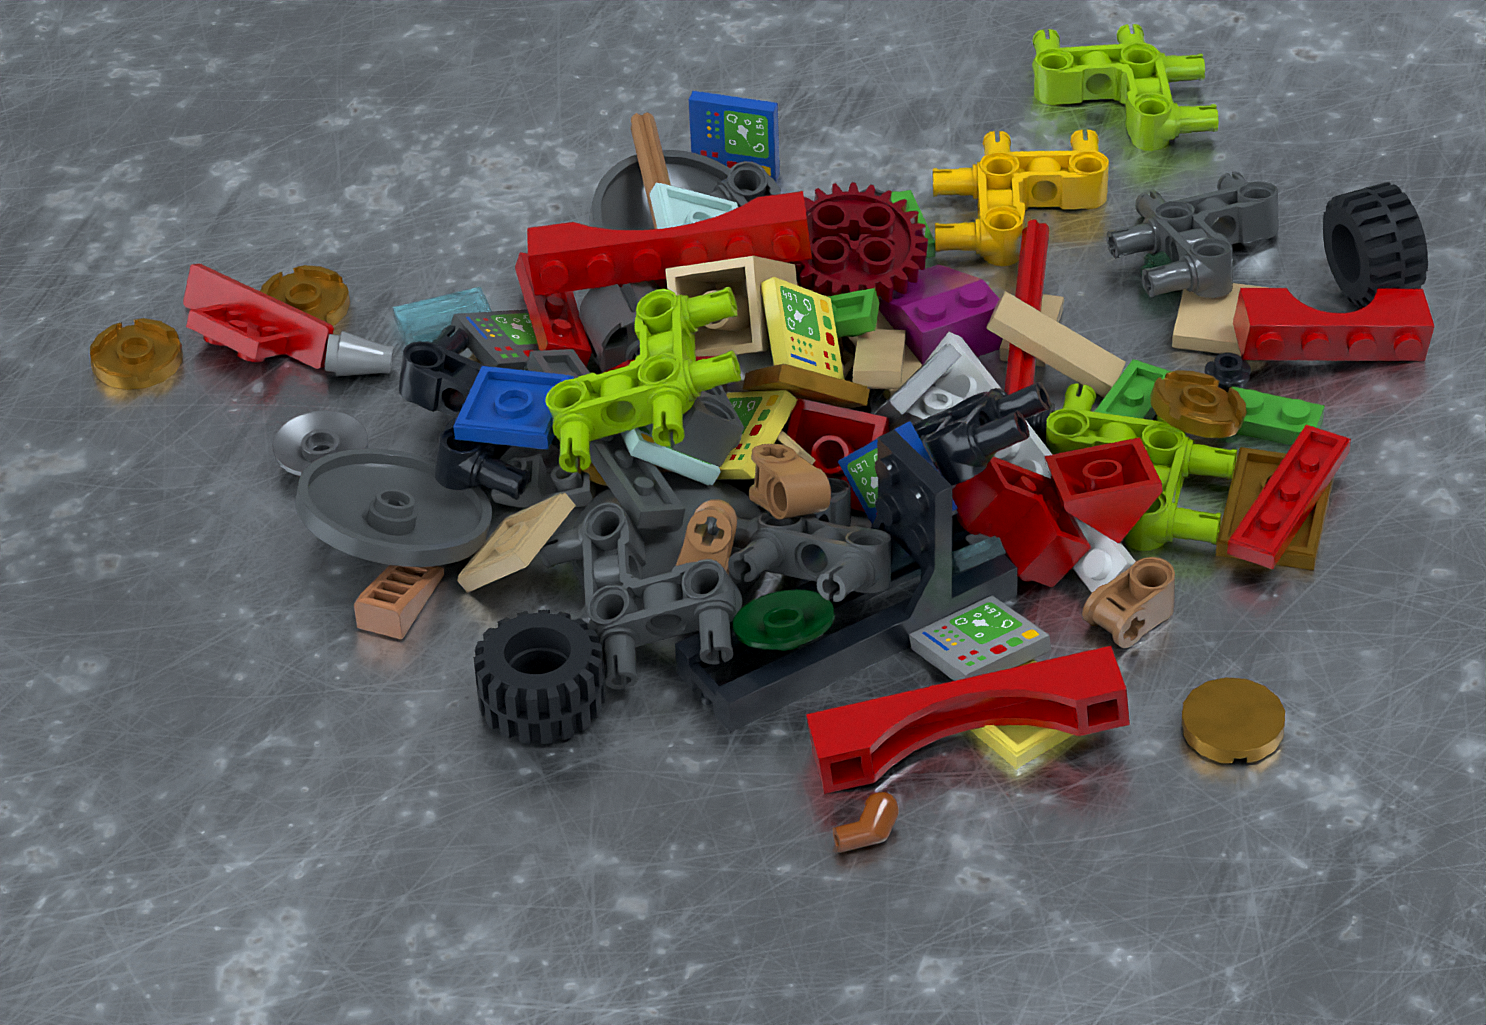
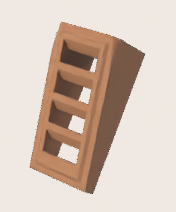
M389 565L360 594L354 603L357 628L403 639L444 576V568L439 566L403 567Z

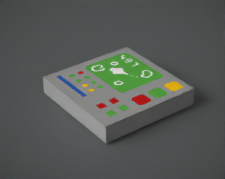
M993 595L909 634L911 649L954 681L1018 667L1051 650L1049 634Z

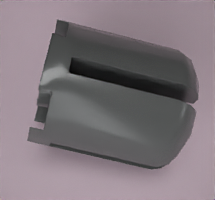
M654 280L622 284L623 293L631 308H629L618 284L591 288L580 305L579 318L586 331L593 358L601 373L627 360H635V352L638 355L640 354V341L635 333L636 307L641 298L646 294L662 289Z

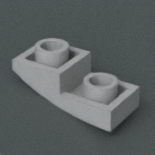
M537 454L504 461L519 469L530 472L528 486L518 500H514L495 489H492L491 495L496 503L529 508L559 493H566L576 505L575 507L587 506L596 497V483L589 480L590 474L582 470L581 474H579L578 472H567L560 465L545 467L541 455Z

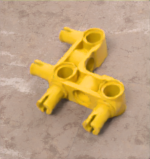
M1083 129L1075 131L1070 139L1072 151L1011 152V139L1008 133L999 131V142H996L995 131H991L983 138L985 156L977 164H972V168H933V197L938 195L973 196V199H977L978 219H975V222L935 223V252L948 250L976 251V255L980 254V257H983L990 264L1010 266L1019 261L1022 231L1025 228V210L1028 207L1095 209L1102 206L1107 200L1109 161L1103 153L1099 152L1097 133L1087 129V140H1084Z

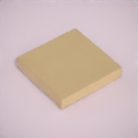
M1233 283V289L1229 294L1217 298H1204L1184 289L1173 331L1172 347L1218 354L1234 353L1241 356L1233 326L1240 288L1269 287Z
M559 493L504 518L484 545L460 572L457 581L468 593L527 567L576 505L566 493Z

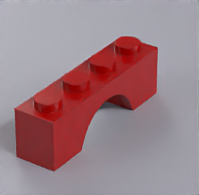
M1240 288L1233 318V326L1242 360L1425 361L1435 327L1423 289H1377L1374 299L1366 307L1354 312L1330 313L1305 305L1296 299L1287 288Z

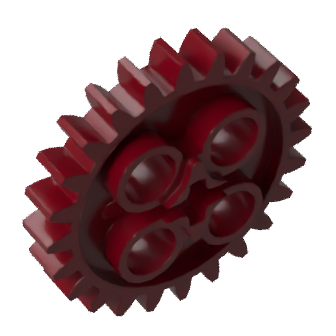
M851 182L849 190L842 192L841 188L835 183L832 184V194L829 195L817 188L815 189L814 201L804 197L812 259L786 263L795 264L796 279L799 278V286L805 289L813 287L814 292L818 294L834 296L875 288L877 296L890 303L892 302L893 290L905 295L908 282L917 283L919 270L925 269L928 238H925V224L918 223V211L906 212L907 200L905 199L892 203V191L890 190L884 192L881 196L875 195V187L872 184L867 187L865 192H859L856 183Z

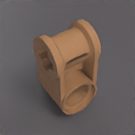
M761 444L752 449L751 459L756 464L755 483L749 488V499L752 502L762 506L774 518L779 520L819 513L828 509L831 501V489L829 481L821 469L814 467L788 446Z
M711 499L703 502L696 509L687 525L684 543L676 566L704 559H712L717 561L729 575L728 562L737 529V515L729 503L719 499ZM708 517L717 519L716 525L719 528L717 535L708 533V525L705 524Z
M1147 557L1136 561L1119 576L1092 592L1083 607V620L1091 626L1100 625L1113 635V641L1120 647L1129 648L1133 646L1143 635L1173 615L1175 605V571L1173 566L1168 561L1157 557Z

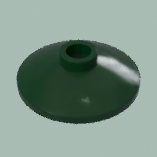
M808 590L778 591L756 598L743 606L734 617L733 629L737 639L748 646L781 651L793 650L801 644L814 640L828 630L834 621V607L830 600L824 599L817 592Z

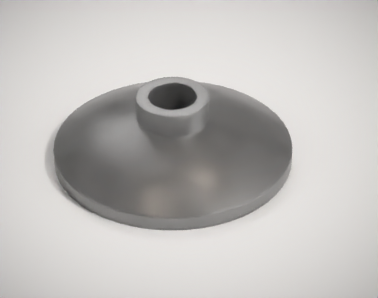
M329 410L313 411L289 420L277 431L272 444L275 460L283 469L301 476V473L309 464L323 456L345 450L367 449L368 435L363 424L351 415Z

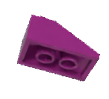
M938 264L920 270L918 282H908L905 295L893 290L892 302L890 303L879 296V311L894 330H906L905 344L922 365L948 332L962 337L976 357L1000 350L1003 338L986 328L1000 299L981 278Z

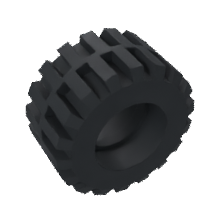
M1384 182L1332 197V200L1328 201L1326 212L1323 215L1322 228L1325 254L1336 283L1350 302L1353 301L1358 307H1366L1374 299L1377 289H1421V285L1425 284L1426 271H1428L1427 243L1419 216L1405 192L1402 193L1401 189L1395 184L1391 185L1390 182Z
M538 610V613L533 614L524 611L517 613V617L513 619L505 617L497 622L498 628H488L483 633V641L477 642L475 657H473L479 710L481 715L486 717V723L492 729L500 728V735L508 739L517 736L519 737V742L531 743L532 740H541V744L553 743V738L561 737L565 740L573 737V731L576 729L584 731L591 725V718H598L606 698L602 645L599 643L597 633L594 629L588 630L585 621L580 618L571 620L570 614L561 611L558 614H550V610Z

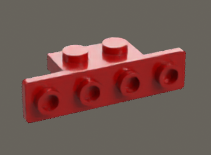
M200 263L190 266L183 300L184 306L191 309L189 310L186 327L202 334L204 341L213 345L227 346L238 351V357L250 362H263L266 357L286 354L316 369L325 367L329 334H333L334 327L331 324Z

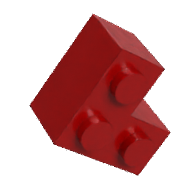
M993 456L982 472L957 484L952 489V498L958 507L956 509L958 512L956 518L960 525L973 535L983 534L1000 542L1006 550L1010 561L1018 567L1017 576L1026 582L1033 580L1053 588L1091 548L1074 516L1064 510L1051 478Z

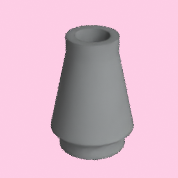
M341 331V335L329 334L325 371L336 372V377L374 373L390 374L394 346L382 345Z

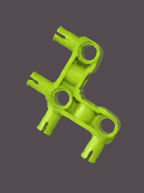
M1128 24L1121 26L1116 34L1119 44L1060 48L1059 34L1055 30L1048 29L1049 39H1046L1044 29L1034 34L1032 39L1036 51V57L1032 63L1035 77L1034 96L1041 103L1047 105L1082 103L1083 100L1098 99L1120 101V103L1126 106L1125 125L1131 142L1138 149L1145 151L1161 150L1169 144L1170 140L1179 138V134L1218 131L1219 120L1216 104L1178 106L1177 103H1173L1169 87L1171 82L1204 81L1205 62L1202 53H1197V55L1165 56V53H1161L1153 45L1145 43L1143 28L1138 24H1132L1133 34L1130 33Z
M729 286L716 292L689 298L688 295H676L668 289H659L646 294L641 298L636 307L635 333L640 341V354L635 357V361H631L629 366L596 375L593 372L574 379L564 380L550 389L545 402L553 417L554 435L560 440L559 464L563 470L570 473L578 472V458H580L582 471L590 467V441L653 424L652 437L656 444L665 447L671 446V432H673L675 444L683 441L685 436L683 414L692 407L697 397L701 396V392L731 382L741 381L739 362L733 350L722 355L696 361L695 332L698 331V327L726 318L737 317L736 300Z
M1071 384L1066 390L1062 409L1055 410L1047 418L1046 447L1052 454L1140 437L1162 482L1163 492L1124 537L1125 543L1131 548L1140 551L1158 549L1164 543L1172 542L1173 538L1202 541L1216 545L1221 526V513L1215 514L1179 508L1178 500L1184 477H1189L1190 474L1232 480L1237 460V449L1230 450L1195 444L1194 439H1190V436H1187L1184 431L1171 426L1159 416L1157 421L1092 412L1091 408L1096 399L1093 388L1083 385L1081 395L1078 397L1079 384Z

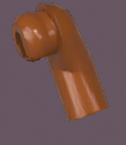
M886 792L871 794L866 799L865 808L859 821L833 827V838L838 852L842 853L884 842L889 837L899 815L896 799Z

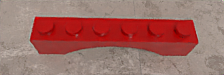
M803 191L757 197L741 207L719 216L670 228L612 230L591 227L576 222L527 228L528 261L535 296L606 287L615 284L621 285L666 279V268L748 256L785 263L812 259Z
M1111 646L806 714L812 751L824 794L875 783L893 765L913 751L940 738L966 730L984 728L986 725H1028L1056 729L1076 736L1130 725L1127 688Z

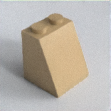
M748 256L666 268L667 289L673 291L676 295H688L689 298L716 292L728 286L734 294L737 304V317L726 318L698 327V331L695 332L696 356H717L731 350L734 351L735 355L767 351L771 345L761 282L776 277L797 285L795 264Z

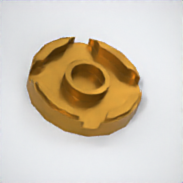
M298 266L293 268L294 273L283 276L282 272H279L269 278L260 290V292L325 321L332 326L336 325L346 316L350 306L347 284L343 283L342 277L337 272L321 266Z
M146 318L134 319V325L122 327V322L116 323L98 334L91 344V367L98 380L110 387L125 390L148 388L164 382L176 373L183 361L182 344L175 329L162 321Z
M1175 370L1166 373L1163 380L1159 377L1155 381L1150 395L1152 408L1164 421L1186 433L1205 438H1225L1235 435L1242 427L1246 416V403L1235 389L1230 387L1227 393L1218 387L1220 381L1215 379V377L1195 371Z
M1225 677L1210 680L1193 689L1183 702L1181 723L1184 729L1183 735L1187 743L1200 755L1217 762L1233 763L1234 758L1242 759L1246 757L1247 763L1258 761L1274 752L1283 740L1285 709L1279 697L1264 685L1241 678Z

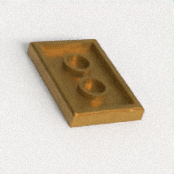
M1245 447L1239 448L1216 543V556L1240 559L1227 554L1228 540L1286 453ZM1334 477L1276 565L1314 570Z

